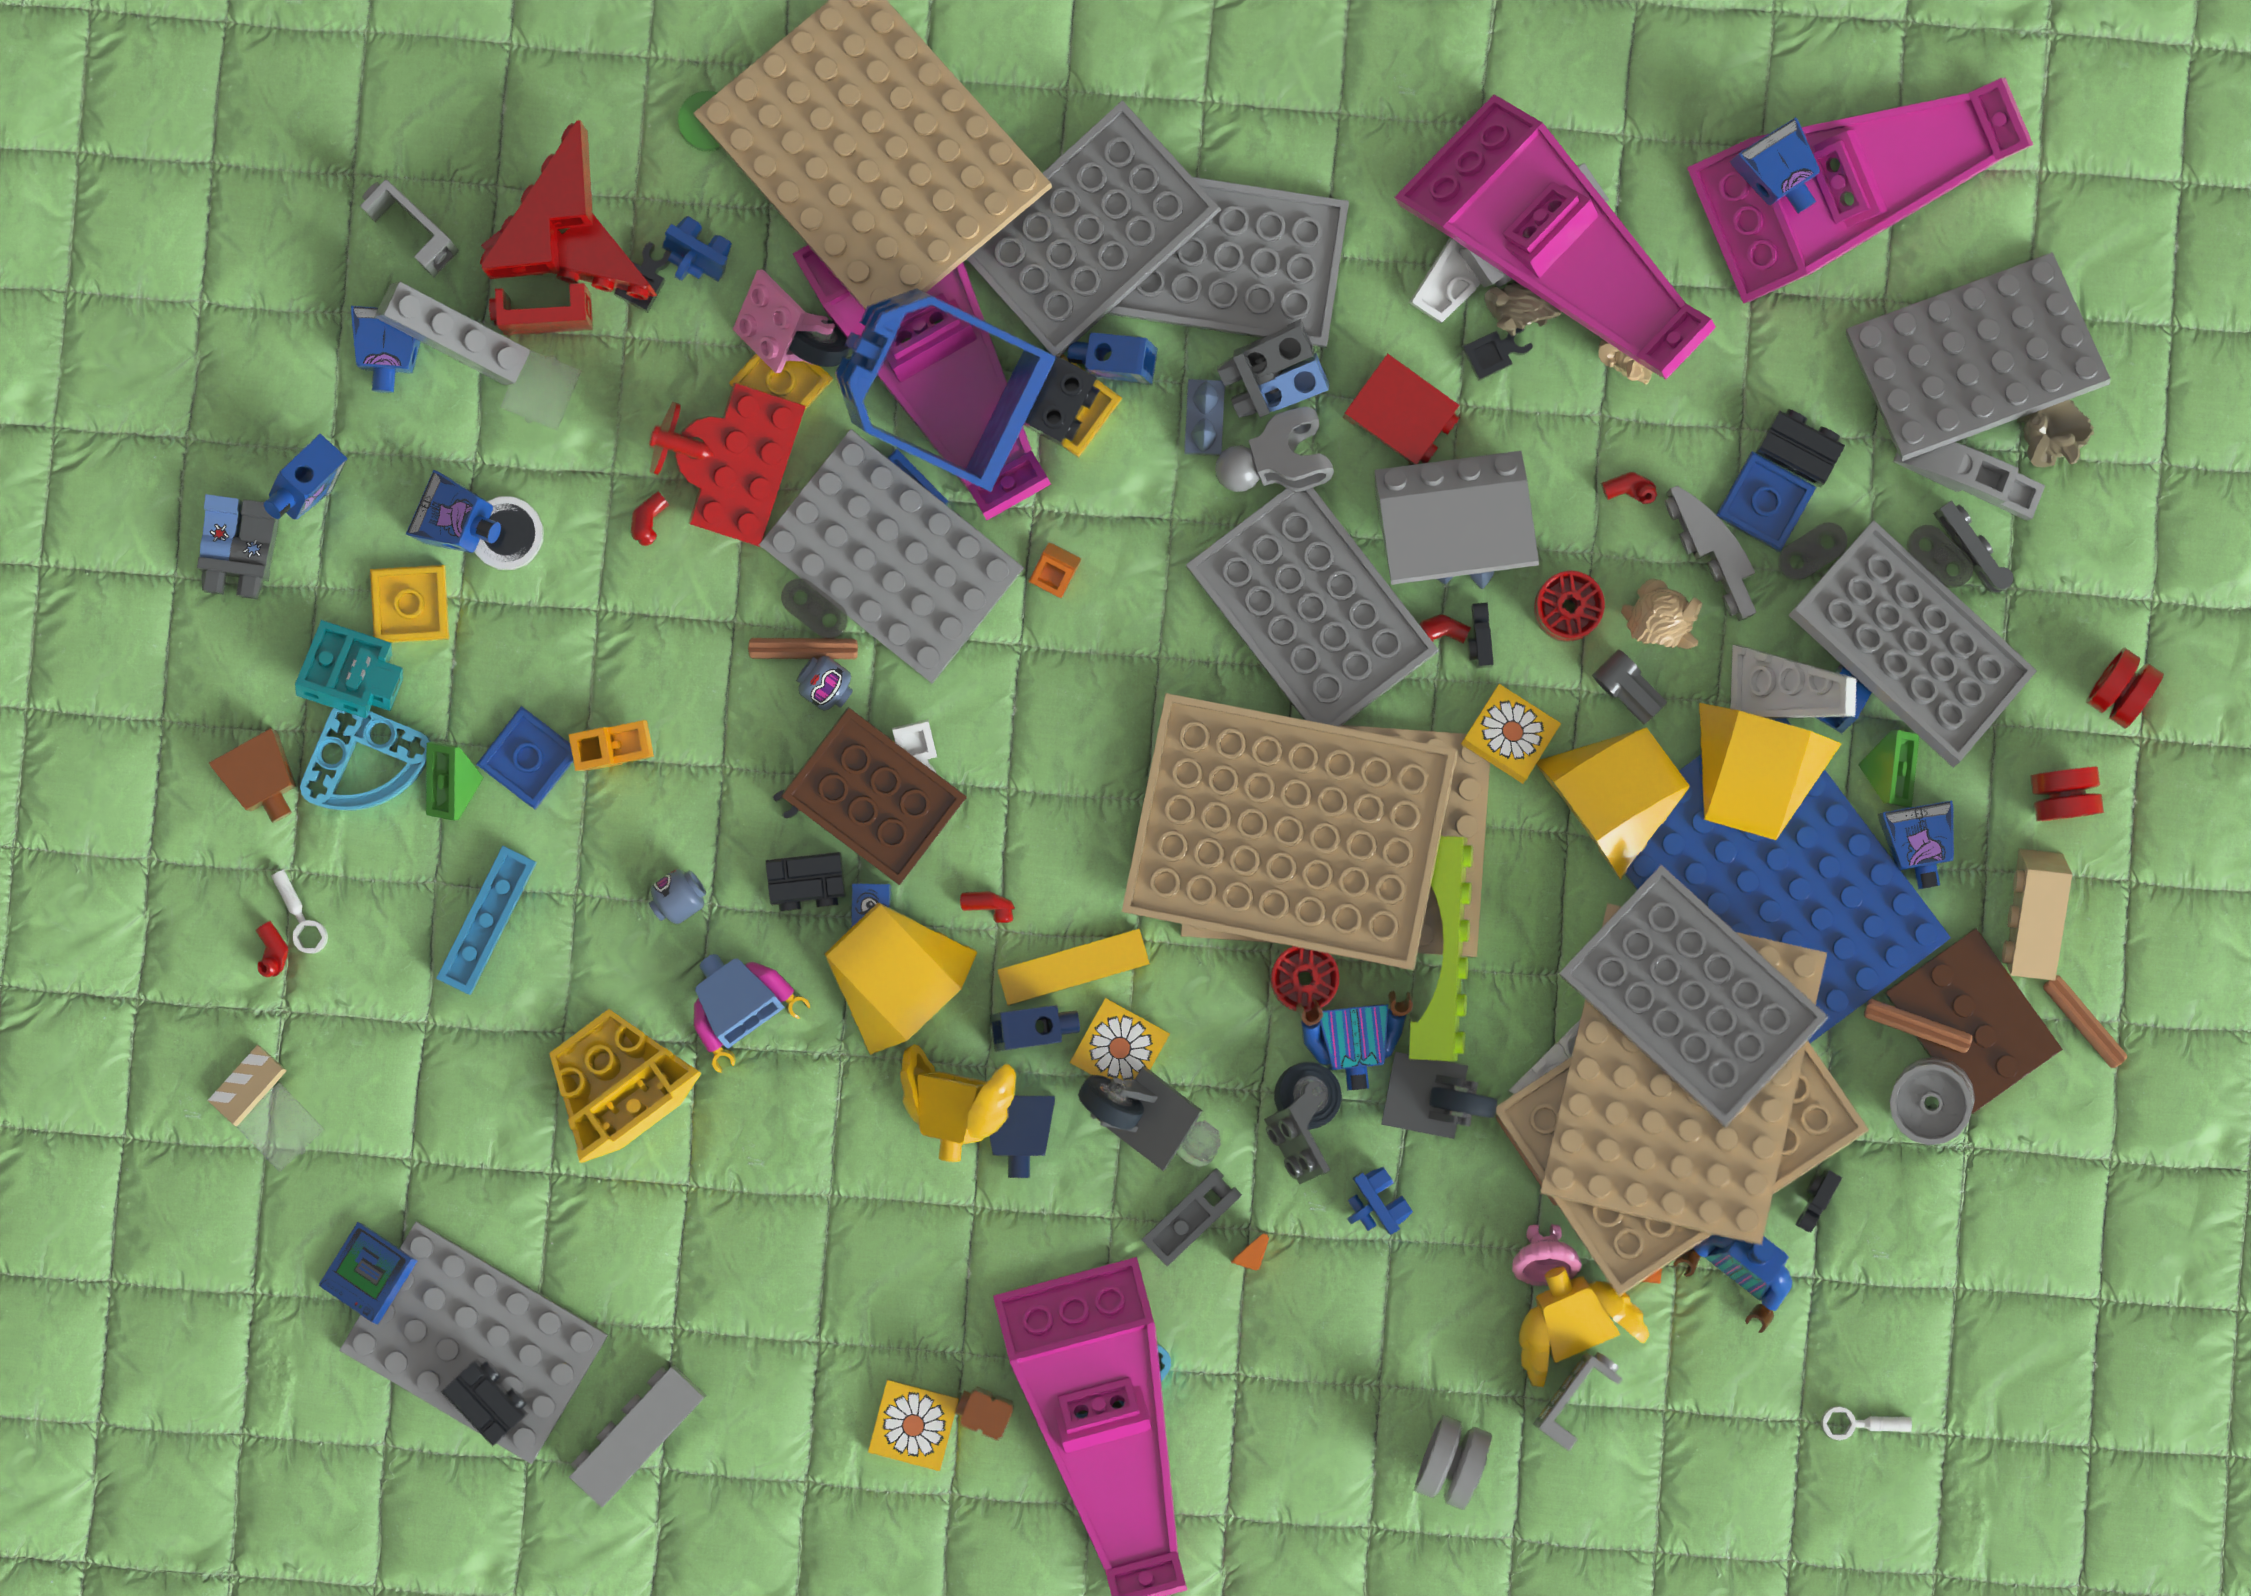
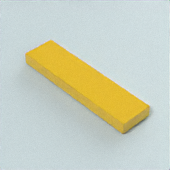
M1139 928L998 969L997 971L1008 1006L1146 966L1150 963Z

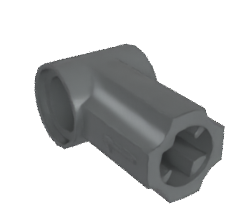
M1618 649L1592 674V677L1614 699L1618 698L1645 725L1663 708L1667 701L1640 675L1642 672L1624 652Z

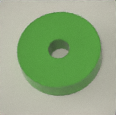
M701 91L691 95L682 104L678 115V125L682 137L690 146L700 151H716L722 148L693 114L717 94L714 91Z

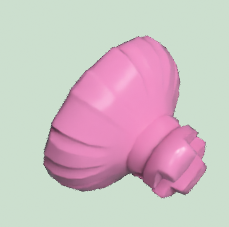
M1539 1225L1528 1226L1526 1236L1531 1244L1523 1247L1515 1255L1512 1262V1271L1516 1279L1533 1286H1548L1544 1277L1545 1273L1559 1266L1565 1267L1570 1280L1573 1279L1580 1272L1582 1264L1574 1248L1564 1242H1559V1239L1562 1237V1228L1559 1225H1551L1550 1237H1543L1539 1234Z

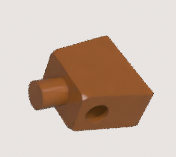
M270 728L209 762L211 768L247 811H253L263 806L272 823L292 813L282 794L295 788L296 783L276 730Z

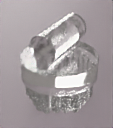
M1205 1120L1195 1122L1187 1137L1181 1143L1176 1155L1199 1171L1202 1166L1210 1164L1218 1153V1149L1221 1146L1219 1130Z

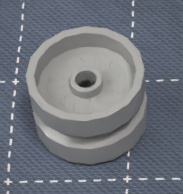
M1939 1057L1919 1059L1906 1066L1896 1079L1890 1098L1892 1118L1899 1130L1912 1141L1926 1145L1946 1143L1959 1136L1969 1123L1975 1101L1973 1084L1966 1072L1950 1060ZM1929 1096L1936 1097L1939 1101V1106L1934 1103L1929 1106L1926 1105V1098Z
M1442 1415L1434 1429L1423 1457L1414 1491L1433 1498L1441 1490L1445 1479H1448L1444 1492L1446 1504L1464 1510L1484 1471L1492 1433L1472 1427L1466 1433L1461 1446H1459L1462 1433L1461 1422Z

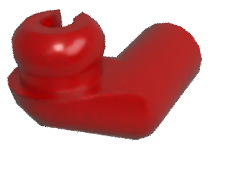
M1628 472L1601 483L1607 500L1627 494L1642 504H1651L1657 497L1655 484L1635 472Z
M659 491L633 511L631 535L642 546H649L656 540L657 534L652 529L653 518L669 506V503Z
M1443 614L1428 618L1419 623L1432 642L1434 639L1446 635L1464 644L1471 627Z
M990 891L963 892L961 894L960 905L963 911L994 910L993 920L996 923H1010L1014 919L1012 910L1015 907L1009 899Z
M268 921L255 931L266 946L262 961L258 962L257 969L262 976L269 978L275 977L282 972L289 950L272 921Z

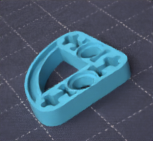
M333 708L301 780L300 790L302 796L308 802L333 810H362L383 804L401 794L419 777L426 767L427 743L431 742L428 736L417 730L369 711L367 718L352 714V717L357 721L354 726L348 725L343 735L350 737L347 744L339 738L329 737L332 729L339 733L342 727V722L337 720L340 713H347ZM384 723L391 729V738L385 744H376L371 738V730L375 725ZM400 729L405 731L401 738L414 743L417 738L421 739L420 745L425 748L422 755L416 754L414 758H410V750L400 745L397 746V752L391 751L398 741ZM357 742L407 763L394 778L376 789L353 795L335 794ZM331 743L340 745L343 752L341 760L336 764L326 763L322 756L325 746ZM317 763L327 770L336 771L334 778L327 774L324 778L323 786L328 788L326 794L319 793L316 798H313V790L308 787L311 781L318 782L322 774L320 771H314Z

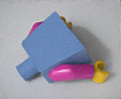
M717 954L706 957L700 963V969L706 976V979L695 988L698 999L694 1003V1029L706 1050L713 1053L712 1065L717 1072H722L717 1058L727 1056L732 1066H734L735 1055L728 1048L785 1007L781 1002L785 1001L788 1013L798 1019L800 1017L792 1010L794 1002L803 1001L804 1005L810 1009L808 1000L802 996H795L793 994L794 989L775 969L756 962H749L744 965L738 958L731 960L725 965Z

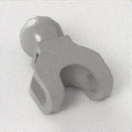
M1299 407L1278 413L1267 423L1264 432L1260 436L1249 440L1251 449L1239 445L1231 446L1222 451L1215 466L1216 477L1219 483L1231 491L1243 492L1254 487L1258 480L1261 479L1263 486L1277 483L1289 490L1301 492L1331 480L1334 469L1331 461L1325 455L1319 453L1301 456L1294 453L1299 442L1316 434L1319 428L1317 412L1310 407Z

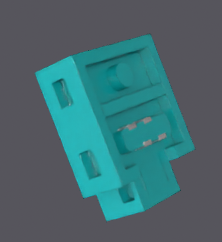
M321 620L295 683L296 696L367 718L372 705L391 711L403 681V667L389 663L392 656L391 642Z

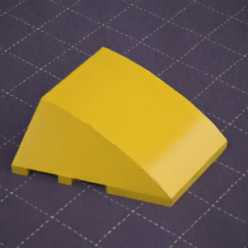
M1698 703L1701 730L1700 747L1702 751L1704 820L1777 840L1842 743L1810 730L1740 710Z
M1647 727L1538 760L1536 764L1553 789L1559 793L1595 842L1599 852L1620 880L1626 874L1627 869L1638 854L1646 847L1647 842L1658 827L1664 823L1690 788L1688 782Z
M878 902L824 955L841 993L846 999L854 1022L859 1028L867 1051L871 1055L908 1041L962 989L977 951L948 938L940 932H935Z
M610 1009L606 1010L549 1053L560 1094L564 1099L568 1113L569 1126L575 1138L578 1149L576 1150L581 1163L625 1147L680 1106L701 1075L700 1071L684 1062Z

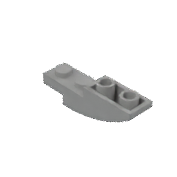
M1957 442L1905 461H1901L1898 452H1896L1893 460L1894 463L1953 491L1959 492L1963 490L2026 521L2033 519L2045 485L2018 473L2019 468Z
M1679 486L1670 488L1667 491L1669 498L1664 500L1671 519H1678L1684 532L1680 533L1679 537L1686 553L1690 554L1693 552L1696 560L1710 554L1712 560L1707 562L1715 582L1721 581L1727 594L1723 595L1722 598L1730 616L1736 614L1738 621L1753 616L1757 612L1743 580L1755 574V571L1741 545L1723 521L1710 508Z

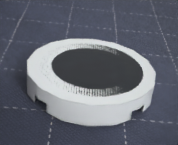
M497 497L487 501L493 505V511L489 519L500 523L501 532L494 543H488L480 539L474 551L475 554L485 564L498 570H516L528 565L537 555L543 543V525L538 513L527 502L515 497Z

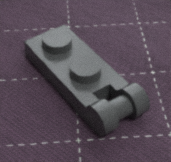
M1951 500L1933 513L1989 592L1999 593L2010 587L2013 582L2012 572L2008 568L1997 565L1990 555L1993 553L1991 545L1984 536H1977L1969 525L1972 523V520L1960 504L1956 506Z
M1218 1168L1213 1170L1141 1239L1166 1266L1170 1265L1242 1196L1236 1187L1231 1189L1222 1179L1224 1175ZM1210 1189L1221 1199L1214 1207L1203 1197Z

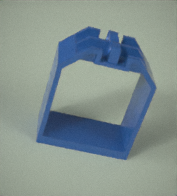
M917 288L867 306L859 322L865 325L862 335L850 332L845 343L846 346L854 350L849 360L843 357L835 372L851 422L866 433L991 492L1056 357ZM928 305L944 310L1024 349L966 469L871 424L863 402L888 353L904 315Z

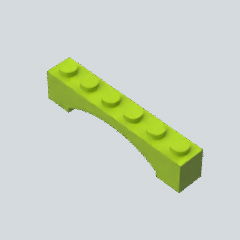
M1440 837L1431 886L1436 895L1442 918L1443 959L1439 980L1431 1002L1418 1022H1410L1409 1059L1458 1061V1054H1464L1465 1032L1459 1031L1460 1016L1465 1017L1467 1010V995L1461 994V979H1467L1468 957H1462L1463 942H1469L1470 920L1464 919V906L1471 903L1472 886L1471 882H1466V867H1472L1473 845H1467L1466 837Z

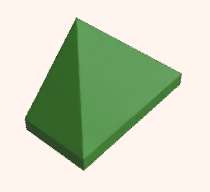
M1891 730L1858 764L1883 803L1907 808L1912 807L1920 738L1915 733Z
M436 742L427 743V816L453 821L459 820L484 778L460 747Z

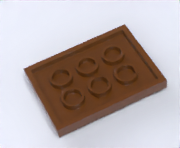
M847 707L781 794L782 798L898 885L903 882L967 798L965 794L849 707Z
M1977 928L1964 935L1884 992L1896 1008L1972 1035V1042L1967 1053H1962L1915 1036L1929 1057L1950 1060L1966 1072L1973 1084L1975 1098L1971 1114L2063 1050Z

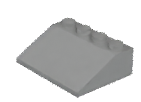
M1522 451L1374 470L1376 501L1391 585L1539 565Z

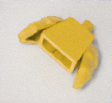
M913 1044L907 1047L903 1053L902 1069L900 1072V1080L904 1091L903 1104L910 1117L920 1126L922 1135L941 1139L939 1159L948 1162L961 1161L962 1144L982 1141L985 1137L995 1133L1008 1117L1007 1109L1014 1098L1016 1071L1009 1064H1005L994 1073L988 1082L941 1071L936 1072L933 1064L928 1060L921 1047Z
M1565 1267L1552 1268L1544 1275L1549 1290L1536 1296L1537 1306L1530 1309L1520 1328L1521 1364L1527 1371L1531 1385L1544 1387L1548 1372L1549 1354L1553 1361L1557 1363L1619 1336L1620 1333L1611 1318L1644 1344L1650 1334L1643 1321V1312L1631 1302L1630 1296L1626 1292L1618 1296L1608 1282L1594 1281L1588 1284L1584 1276L1570 1280Z

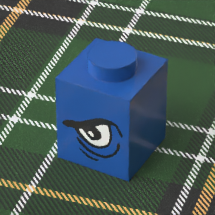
M852 883L851 928L878 902L891 908L890 884Z

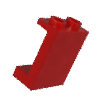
M584 283L569 284L570 306L511 309L510 297L503 288L495 289V298L489 299L490 320L494 321L495 326H498L504 335L593 330L591 293Z
M1387 353L1345 411L1343 418L1354 426L1356 424L1409 461V465H1416L1419 462L1428 463L1439 448L1433 444L1441 432L1448 435L1460 419L1455 414L1460 405Z

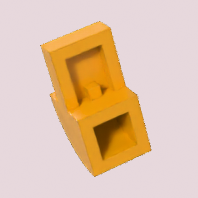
M647 720L569 734L575 771L612 767L626 762L654 757Z

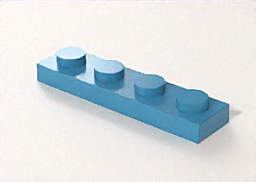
M502 846L436 979L468 995L472 994L537 864L536 861Z

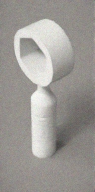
M285 870L271 875L288 911L295 915L299 922L293 931L294 945L304 953L313 954L321 951L328 940L327 930L317 921H306L302 914L303 905L292 887ZM305 926H317L322 939L316 948H304L299 935Z
M1834 1406L1827 1409L1822 1415L1821 1427L1830 1438L1844 1440L1853 1434L1855 1427H1865L1869 1431L1911 1432L1912 1418L1869 1416L1865 1420H1855L1851 1411L1844 1407ZM1833 1412H1844L1850 1424L1844 1434H1832L1826 1424Z

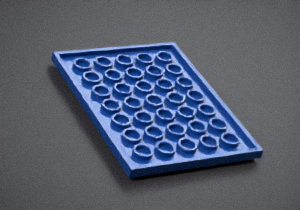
M1787 718L1771 719L1791 725ZM1700 754L1679 770L1690 785V788L1664 823L1658 827L1647 842L1646 847L1638 854L1625 874L1635 889L1638 890L1662 865L1735 932L1826 952L1827 956L1816 1006L1828 1016V1019L1808 1039L1809 1043H1812L1951 939L1825 769L1777 840H1772L1704 820L1702 754Z

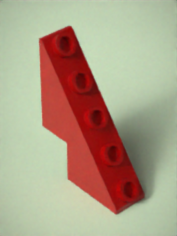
M576 120L575 123L569 124L564 130L561 137V145L555 154H550L543 162L541 175L534 185H529L521 197V205L514 216L510 215L504 221L500 230L501 235L494 246H489L483 253L480 265H482V269L489 279L559 272L557 230L593 226L588 131L581 120Z
M594 214L593 226L570 228L563 234L557 230L559 272L552 274H557L556 277L559 280L571 284L578 283V280L591 282L592 287L606 292H612L613 288L626 290L627 295L640 300H648V296L655 297L657 295ZM500 230L481 244L484 250L489 246H494L501 235Z

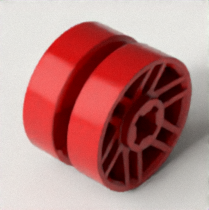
M1564 571L1553 575L1539 589L1534 600V616L1538 626L1549 637L1563 642L1576 641L1587 636L1600 623L1605 609L1604 595L1600 586L1590 576L1578 571ZM1565 600H1569L1573 605H1576L1574 612L1569 613L1565 608H1562Z
M2126 647L2121 649L2113 658L2086 700L2088 705L2100 713L2105 712L2115 703L2110 712L2109 719L2124 729L2128 728L2138 717L2155 693L2164 676V673L2149 663L2143 665L2135 673L2141 658Z
M2098 767L2075 768L2030 775L2032 794L2049 796L2047 799L2034 803L2036 821L2104 813L2102 794L2086 793L2085 791L2100 786Z
M1294 946L1284 951L1277 958L1270 976L1272 991L1277 1000L1286 1008L1296 1012V1005L1299 1003L1302 1004L1305 1012L1311 1011L1314 1007L1313 999L1317 1000L1321 1008L1327 1005L1335 996L1340 980L1338 966L1329 953ZM1307 971L1310 973L1312 981L1309 985H1301L1299 983L1298 975L1301 972Z

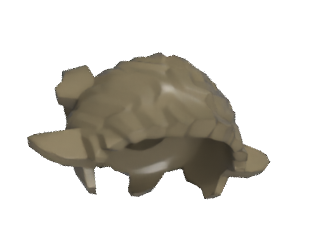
M1516 281L1507 284L1503 289L1492 287L1485 293L1486 306L1493 317L1499 321L1497 322V327L1507 331L1511 336L1516 335L1515 329L1517 328L1524 329L1526 325H1530L1533 322H1537L1541 327L1546 325L1548 319L1557 318L1562 313Z
M2070 399L2017 419V423H2025L2023 428L2024 438L2029 445L2027 456L2036 467L2054 466L2057 457L2062 456L2067 459L2069 464L2076 463L2080 458V448L2088 444V439L2091 438V435H2094V427L2090 423L2091 420L2084 416L2074 405L2073 400Z

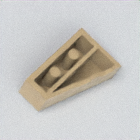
M2027 849L2018 850L2017 869L2013 882V905H2010L2008 912L2010 936L2009 941L2004 942L2002 950V962L2007 963L2006 965L2011 976L2056 980L2073 875L2063 853Z

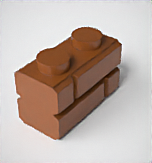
M977 1386L971 1393L964 1390L955 1414L961 1416V1426L976 1432L981 1429L983 1435L998 1440L1002 1438L1014 1405L1012 1400L1000 1395L993 1397L992 1392Z

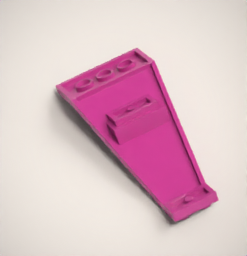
M2000 78L1966 94L1801 127L1818 164L1820 173L1805 183L1816 203L1797 214L1786 196L1772 205L1766 204L1729 162L1737 154L1768 134L1751 137L1687 167L1742 302L1748 303L1814 273L2000 160L2033 146V142L2006 78ZM1833 158L1838 159L1840 167L1836 172L1830 167V162ZM1847 192L1852 193L1854 196V202L1850 206L1844 200Z
M1495 94L1394 197L1400 207L1446 234L1665 380L1716 328L1710 317L1685 303L1541 121Z
M808 245L792 253L824 310L844 336L848 339L850 332L861 336L865 325L859 322L865 309ZM964 262L926 292L985 321ZM928 305L904 315L896 336L876 375L939 455L965 469L1008 383L990 333L933 305ZM938 320H943V321L939 322L938 324L934 325V323H935L936 321H938ZM906 338H911V339L907 340L906 342L902 343V341H903L904 339H906ZM1024 426L991 492L958 477L974 498L986 520L1051 485L1047 475L1033 454Z
M1137 1257L994 1295L993 1298L1011 1368L1104 1568L1111 1595L1168 1596L1186 1591L1187 1586L1178 1553L1156 1327ZM1116 1401H1123L1125 1403L1119 1409L1112 1407ZM1080 1411L1089 1412L1085 1418L1080 1419L1076 1417Z

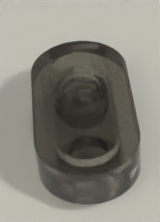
M1827 522L1820 524L1781 551L1778 557L1780 572L1783 576L1793 581L1807 578L1845 551L1847 535L1842 527L1835 523ZM1823 536L1832 538L1833 547L1831 549L1822 547L1821 538ZM1792 556H1799L1802 559L1803 565L1800 569H1794L1790 565V558Z
M1923 525L1916 528L1907 539L1908 552L1946 587L1958 588L1970 580L1973 574L1972 560L1940 529L1932 525ZM1921 539L1930 541V551L1920 549L1919 541ZM1952 563L1958 567L1957 576H1950L1947 573L1946 567L1948 564Z
M799 578L791 580L783 588L781 600L785 609L822 638L835 639L845 632L848 626V616L845 609L813 583ZM797 592H805L808 596L806 603L803 605H798L794 602V595ZM827 614H833L837 618V622L833 627L823 625V618Z

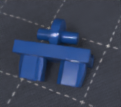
M686 216L677 226L673 224L669 226L665 232L666 238L662 245L664 250L671 253L668 261L678 266L675 278L682 281L689 273L700 279L704 273L719 282L724 274L732 243L721 235H714L708 245L699 241L697 238L702 231V226L689 216Z
M1380 1167L1365 1175L1361 1172L1353 1177L1354 1182L1368 1201V1204L1364 1206L1357 1194L1348 1199L1349 1204L1355 1211L1347 1217L1350 1225L1361 1220L1366 1230H1371L1377 1226L1369 1214L1374 1211L1388 1234L1392 1235L1400 1229L1398 1225L1404 1222L1413 1211L1402 1195L1386 1206L1381 1201L1378 1193L1394 1184L1385 1168Z

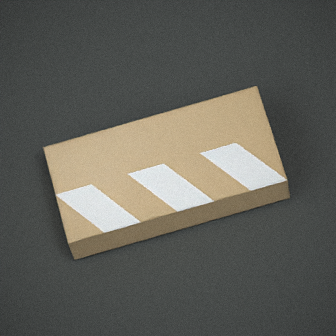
M257 1045L208 1101L233 1125L238 1126L287 1070L261 1046Z

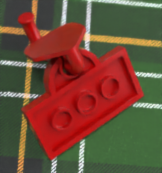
M734 383L723 418L713 416L699 418L683 428L680 433L674 431L679 418L681 404L672 402L661 426H655L651 434L649 444L651 447H654L650 472L658 475L663 467L668 450L674 451V457L680 473L688 482L699 487L688 523L760 547L759 544L762 542L806 406ZM693 437H699L703 441V443L694 439Z

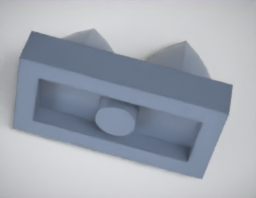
M1188 379L1184 454L1220 456L1222 452L1225 391L1222 381Z

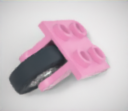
M763 269L757 270L732 330L775 373L782 372L786 361H805L809 364L824 367L839 365L842 358H846L849 347L845 345L847 338L836 324L828 319V317L806 313Z

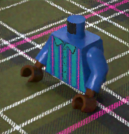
M1395 991L1389 992V1010L1388 1004L1322 1011L1317 1000L1313 999V1009L1305 1012L1302 1004L1299 1003L1296 1005V1010L1302 1019L1304 1045L1320 1064L1326 1065L1329 1070L1345 1069L1347 1091L1368 1089L1367 1066L1384 1065L1385 1059L1392 1055L1403 1033L1406 1014L1413 1007L1411 995L1407 992L1404 1001L1396 1002Z
M1713 1234L1676 1258L1674 1267L1680 1262L1689 1264L1684 1275L1691 1276L1694 1274L1702 1256L1759 1301L1761 1300L1762 1304H1757L1745 1320L1746 1324H1748L1752 1318L1759 1319L1762 1327L1758 1333L1764 1332L1774 1318L1773 1311L1779 1308L1792 1287L1791 1275L1785 1267L1789 1256L1765 1236H1763L1762 1244L1758 1245Z

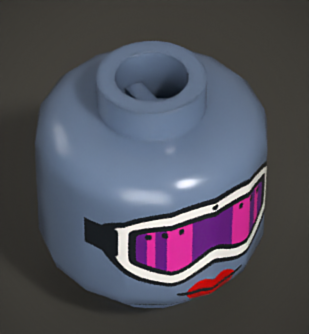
M822 656L818 660L812 657L796 679L800 683L798 688L799 694L823 711L831 709L834 705L841 708L853 692L848 687L851 681V673L828 656Z
M675 869L652 885L651 895L653 900L649 902V905L661 921L667 918L674 924H680L703 908V896L706 895V890L692 871L684 872L681 869Z

